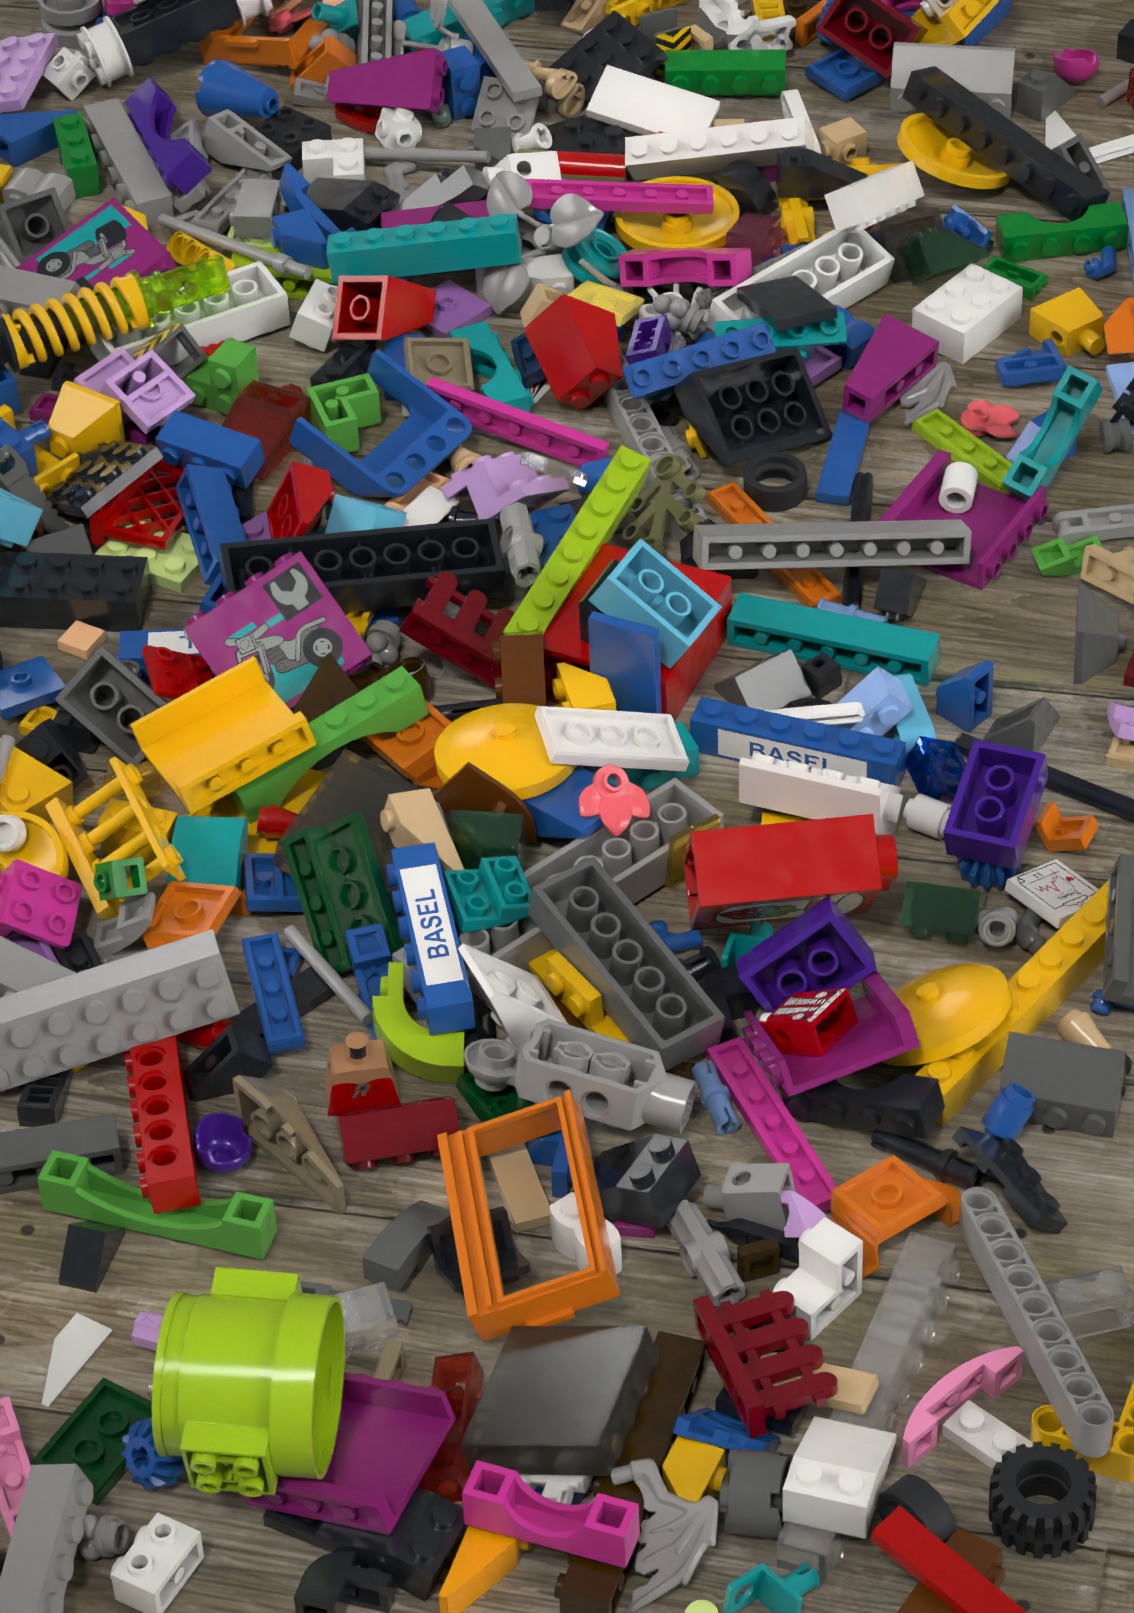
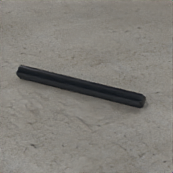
M860 471L855 475L850 522L869 521L873 476L869 472L864 474ZM864 566L845 567L842 605H858L860 610Z
M960 733L955 740L954 750L958 754L969 757L974 739L984 740L966 733ZM1047 765L1048 779L1045 788L1134 822L1133 798Z

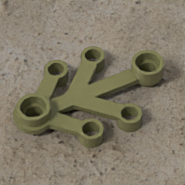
M668 453L657 460L654 465L656 478L636 497L629 508V511L637 519L627 525L622 533L623 539L631 546H634L641 538L665 559L667 553L662 541L668 513L670 512L677 518V524L685 532L693 531L694 525H699L700 517L692 509H686L672 496L674 485L676 484L683 490V497L691 504L701 502L706 494L705 488L697 481H691L684 474L686 462L682 457ZM659 492V496L650 503L649 501ZM653 520L650 536L645 538V531L643 529Z

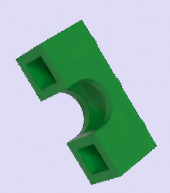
M82 113L75 115L66 114L62 117L52 118L56 148L61 165H64L65 175L73 179L76 195L74 199L100 195L101 189L97 162Z

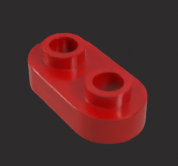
M334 105L336 119L367 134H375L382 109Z

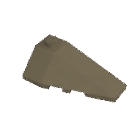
M243 1075L234 1077L233 1087L237 1117L243 1120L244 1131L247 1136H251L252 1142L340 1215L345 1212L344 1185L302 1112L296 1097L289 1090L281 1089L272 1080Z

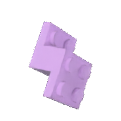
M121 347L77 376L73 381L75 384L119 400L123 426L133 420L145 434L168 420L175 410L181 411L191 404L196 396L152 349L134 360Z
M513 451L504 453L492 459L491 455L477 458L472 462L473 467L455 472L451 475L452 480L441 487L445 499L471 496L479 519L494 518L495 521L500 520L499 514L504 506L519 502L527 505L528 513L570 489L566 477L551 479L550 475L538 477L529 453L515 455Z

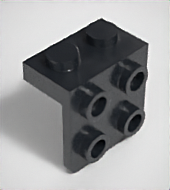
M503 1206L490 1209L502 1284L513 1283L520 1280L523 1274L531 1271L530 1262L514 1246L507 1210ZM452 1221L427 1227L436 1272L455 1292L464 1294Z

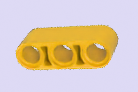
M182 231L176 232L167 244L166 249L170 252L173 260L206 279L234 270L235 265L231 259Z

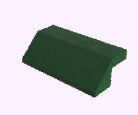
M362 812L351 813L328 826L306 827L281 840L313 945L339 976L354 972L345 935L347 930L382 923L391 959L393 953L404 947Z

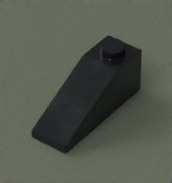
M799 147L778 149L775 179L778 198L825 197V194L868 177L867 174L811 149Z

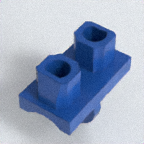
M955 203L951 207L950 213L944 217V221L938 223L935 227L973 259L977 254L981 257L985 256L994 244L990 239L993 233Z

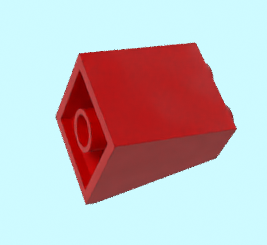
M388 275L339 276L332 340L386 341L433 322L437 290Z
M562 294L524 327L526 337L557 401L584 410L623 377L615 313Z

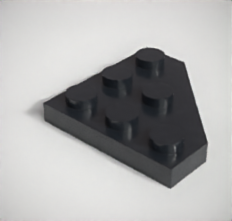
M586 114L571 117L551 125H545L552 136V145L546 150L625 154V137H632L626 129L587 117Z

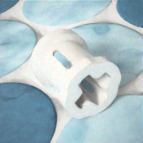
M536 123L526 133L515 134L512 137L511 143L515 154L518 149L546 150L552 145V136L545 125Z

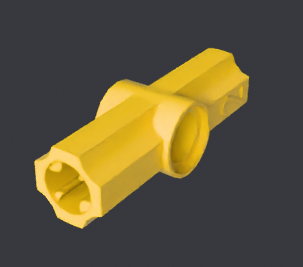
M778 198L782 236L787 237L788 245L810 244L815 241L814 212L812 206L808 207L807 199Z

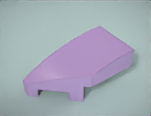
M1110 700L1107 714L1112 732L1118 738L1134 741V707L1121 705L1120 702Z
M794 1191L781 1192V1203H784L789 1209L787 1224L784 1227L785 1237L800 1238L809 1227L813 1228L824 1217L828 1218L818 1207Z

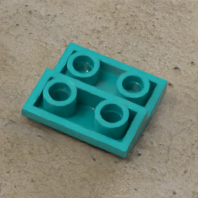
M177 816L172 845L178 850L183 859V863L180 866L186 878L182 882L235 886L241 891L242 854H247L248 818ZM168 873V884L170 881H178Z
M517 856L481 858L479 869L443 871L449 903L461 932L490 929L529 916L531 889Z

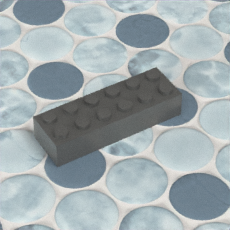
M595 857L532 887L528 915L556 950L602 995L603 1009L632 1044L658 1051L664 1069L667 1071L705 1051L706 1048L720 1043L725 1016Z

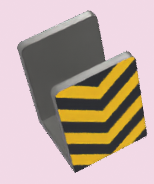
M674 7L640 16V31L659 46L665 54L666 50H691V27L688 24L677 27V10ZM665 62L652 72L656 79L665 77Z
M181 323L168 324L130 355L136 360L151 349L154 352L158 351L173 337H176L189 354L171 369L180 379L207 358L198 343Z

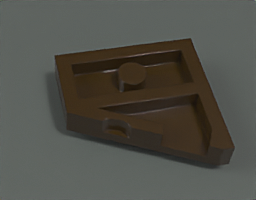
M330 652L325 655L292 712L295 714L301 711L308 723L360 692Z

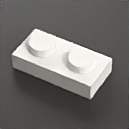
M970 1400L961 1406L942 1425V1435L992 1469L996 1462H1002V1455L1007 1451L1015 1453L1016 1446L1025 1444L1027 1447H1033V1442Z

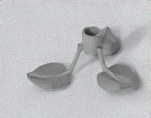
M430 0L429 17L433 19V28L448 37L446 39L442 38L439 45L406 41V23L402 20H397L392 25L391 57L403 55L404 46L421 49L435 48L445 51L465 45L473 53V43L470 40L460 39L458 33H453L442 26L448 0Z
M511 171L498 172L492 179L487 195V210L490 216L516 213L521 219L537 228L534 233V241L539 248L522 253V259L537 255L545 256L547 251L557 254L562 253L563 248L572 247L587 237L604 216L601 210L594 207L583 197L576 194H565L558 198L551 208L550 218L552 224L540 223L522 211L532 202V189L524 177ZM521 263L486 267L483 275L485 298L492 305L493 311L499 315H502L509 307L516 304L523 297L529 284L528 271Z

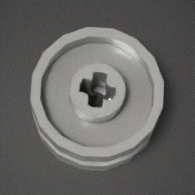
M38 0L39 12L42 17V33H56L59 40L57 47L60 48L81 47L76 34L81 32L80 27L85 26L89 29L96 25L97 18L103 17L102 0Z

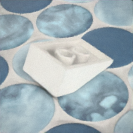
M462 944L458 948L480 992L492 1010L490 1013L492 1019L503 1027L508 1035L506 1038L507 1042L516 1045L522 1050L524 1045L529 1042L530 1034L537 1023L551 1019L568 1024L536 975L468 945Z
M814 1416L793 1456L783 1487V1521L866 1539L895 1445L896 1434Z

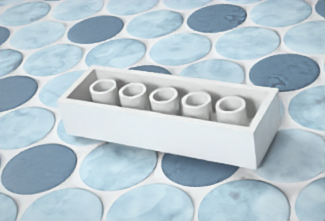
M847 228L837 232L834 229L712 299L706 325L714 332V323L717 321L762 318L737 298V287L794 275L832 304L846 309L887 285L895 259L864 229L851 234L848 233Z
M258 261L151 297V306H149L147 299H145L144 302L149 317L148 328L133 330L130 323L133 317L128 318L127 314L124 313L129 333L125 336L121 335L116 323L110 325L113 338L105 341L100 328L93 330L97 342L94 346H90V350L99 362L121 347L129 355H132L170 323L183 324L199 346L208 347L209 344H218L227 338H234L237 341L243 342L255 336L290 325L288 296L264 264ZM173 337L155 352L168 366L180 363L189 355L176 337Z

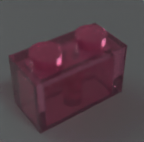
M745 212L727 231L726 248H751L752 266L766 262L783 245L785 231L784 228H781V217Z

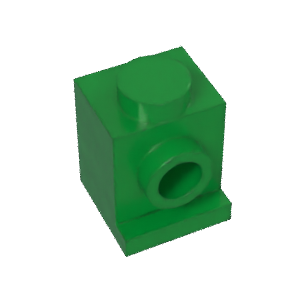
M143 857L95 864L96 874L93 882L95 888L99 891L100 901L148 894ZM125 867H130L133 888L128 889Z

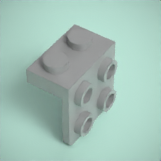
M484 76L471 125L473 133L474 128L511 127L512 140L515 134H524L531 130L536 110H546L548 98L543 87L542 96L513 102L498 78Z

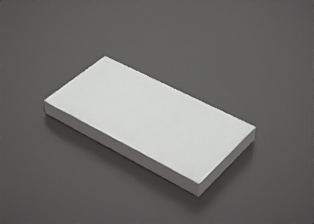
M607 65L586 109V116L611 125H618L621 128L642 135H651V132L659 133V131L668 133L710 128L720 108V101Z
M537 706L534 714L551 764L600 767L615 765L620 768L685 772L687 770L689 760L671 714Z

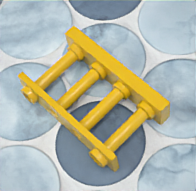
M115 756L109 761L117 777L76 806L73 804L68 806L56 797L45 805L97 915L104 920L119 915L120 904L124 902L123 899L126 897L100 901L99 891L95 888L93 882L96 874L95 864L129 859L151 844L157 858L144 867L147 883L163 871L168 872L180 882L186 878L180 866L183 863V859L178 850L172 844H169L139 784L143 781L142 776L133 764L129 763L126 765ZM124 790L130 804L89 833L84 831L81 825L85 822L84 817ZM137 817L144 831L104 859L97 858L94 852L98 849L97 844ZM131 876L127 879L128 889L133 888Z

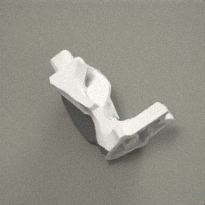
M699 0L700 28L713 37V50L786 49L787 51L793 49V43L789 38L790 30L796 26V19L794 17L786 15L760 21L758 16L753 15L745 20L742 18L745 15V11L738 9V2L735 0ZM769 34L773 35V37L770 40L762 41V38L764 36Z

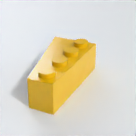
M13 746L0 787V812H28L51 823L52 819L45 805L56 797L68 806L73 804V782Z

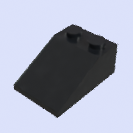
M317 177L309 185L306 195L341 232H345L351 227L356 231H366L372 228L381 229V213L390 212L399 204L400 194L376 181ZM286 205L284 211L289 213L290 211Z
M653 1134L602 1151L593 1163L604 1217L659 1228L665 1225L701 1176L688 1139Z
M416 1488L390 1535L324 1521L315 1534L313 1542L332 1552L356 1551L358 1566L365 1569L376 1568L384 1573L392 1574L393 1585L425 1602L462 1541L467 1525L464 1524V1513L461 1506L435 1492Z

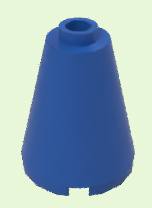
M213 60L200 73L198 81L202 83L200 92L196 91L195 98L198 109L207 117L229 109L241 119H264L272 117L279 108V96L276 90L229 60Z

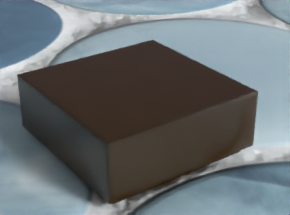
M775 1236L737 1246V1273L743 1282L780 1272V1246Z

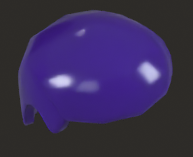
M222 1112L208 1114L198 1121L193 1137V1151L195 1157L205 1169L219 1174L235 1172L249 1161L252 1150V1137L247 1136L245 1133L242 1119Z

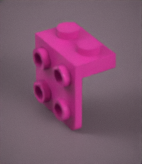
M15 859L3 872H0V936L5 938L13 930L59 949H65L71 942L82 892L80 884Z

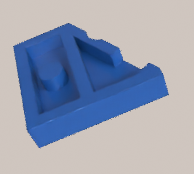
M1052 338L1043 340L1042 348L1031 352V349L1026 347L1013 355H1007L995 360L996 374L1003 387L1017 388L1024 384L1037 382L1053 383L1056 380H1060L1067 369Z
M280 853L244 854L243 871L247 911L303 912L289 864Z
M708 1407L677 1417L673 1433L679 1436L729 1450L734 1448L776 1452L780 1440L779 1436L767 1431L765 1435L751 1439L742 1421Z

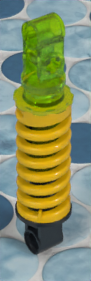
M221 255L204 257L197 262L163 273L159 270L153 271L150 276L141 278L138 272L133 269L125 277H113L110 281V286L104 282L96 283L93 292L87 287H82L79 289L77 297L73 293H64L61 297V303L51 297L46 300L44 308L38 303L31 304L28 313L23 309L17 308L12 313V320L9 314L2 313L0 314V365L8 363L12 372L17 373L35 362L33 354L27 353L31 350H35L40 362H45L48 357L44 346L51 344L55 356L61 357L64 354L61 341L65 339L69 343L71 350L76 352L80 349L79 340L85 338L89 346H94L97 342L96 334L101 333L103 339L109 341L113 338L111 330L118 328L119 333L125 336L129 333L128 324L130 323L133 330L153 328L154 316L162 313L168 315L173 313V308L228 292L231 289L224 258ZM187 281L186 283H184V289L179 290L182 288V282Z

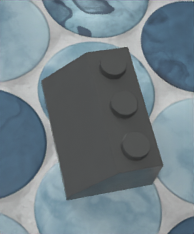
M103 646L98 648L55 698L61 706L126 763L133 764L135 768L142 764L147 757L141 751L130 724L169 703L163 697L155 695L152 687Z
M1009 1032L999 1091L1001 1088H1006L1010 1082H1014L1028 1089L1036 1097V1101L1033 1104L1034 1111L1026 1123L1113 1138L1122 1102L1126 1052Z

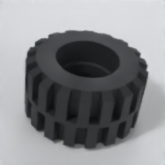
M1033 1442V1447H1027L1025 1444L1016 1446L1015 1453L1007 1451L1002 1455V1462H996L993 1467V1475L990 1476L988 1516L989 1521L992 1522L994 1534L996 1536L1002 1535L1001 1542L1005 1546H1016V1552L1021 1555L1031 1552L1033 1553V1558L1043 1559V1554H1050L1051 1558L1061 1557V1551L1063 1550L1068 1553L1073 1552L1077 1549V1542L1084 1544L1088 1539L1089 1531H1092L1094 1526L1097 1494L1096 1477L1094 1471H1089V1463L1084 1458L1076 1459L1077 1452L1070 1448L1066 1451L1061 1450L1060 1444L1052 1442L1051 1446H1043L1042 1442ZM1043 1495L1058 1500V1502L1038 1504L1026 1498Z

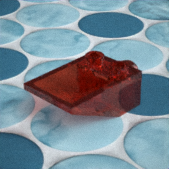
M253 380L237 396L222 427L260 439L266 461L254 477L255 479L263 481L294 449L290 445L289 440L295 421L302 417L311 424V397L303 395L302 389L293 383L285 384L279 388Z

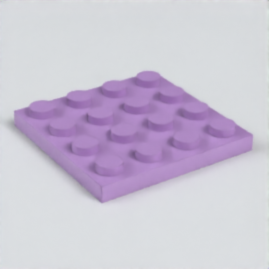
M35 33L31 36L18 38L10 36L0 40V113L19 111L25 108L59 44L56 33Z

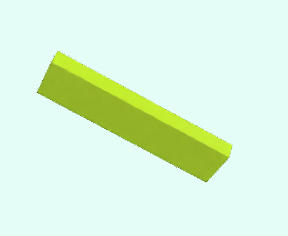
M938 408L912 421L913 432L936 449L951 453L952 461L965 462L972 465L978 473V480L983 484L1002 493L1008 491L1002 481L1013 463Z

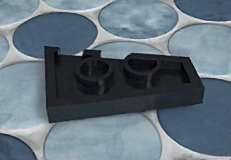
M960 1127L951 1137L960 1148L967 1146L979 1157L975 1164L984 1174H990L994 1179L1003 1183L1004 1187L1001 1189V1193L1031 1227L1059 1234L1068 1224L1059 1210V1202L1047 1193L1040 1182L1042 1180L1040 1174L1033 1167L1029 1166L1022 1155V1147L1015 1140L1009 1137L1002 1139L965 1127Z

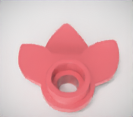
M313 5L303 10L293 7L290 10L284 9L273 14L267 19L270 24L268 27L270 32L277 31L278 34H282L293 28V22L311 15Z
M975 400L968 404L967 410L962 412L960 420L962 427L974 436H985L987 433H990L995 437L1013 438L1017 436V433L1010 425L1019 419L1020 414L1015 409L1006 405L999 404L993 406L988 400Z
M615 765L601 767L593 777V784L585 788L579 797L581 817L599 815L604 826L615 837L619 836L628 827L632 816L647 819L650 815V805L645 792L639 786L630 783L625 771ZM608 777L615 779L617 782L616 788L608 784Z

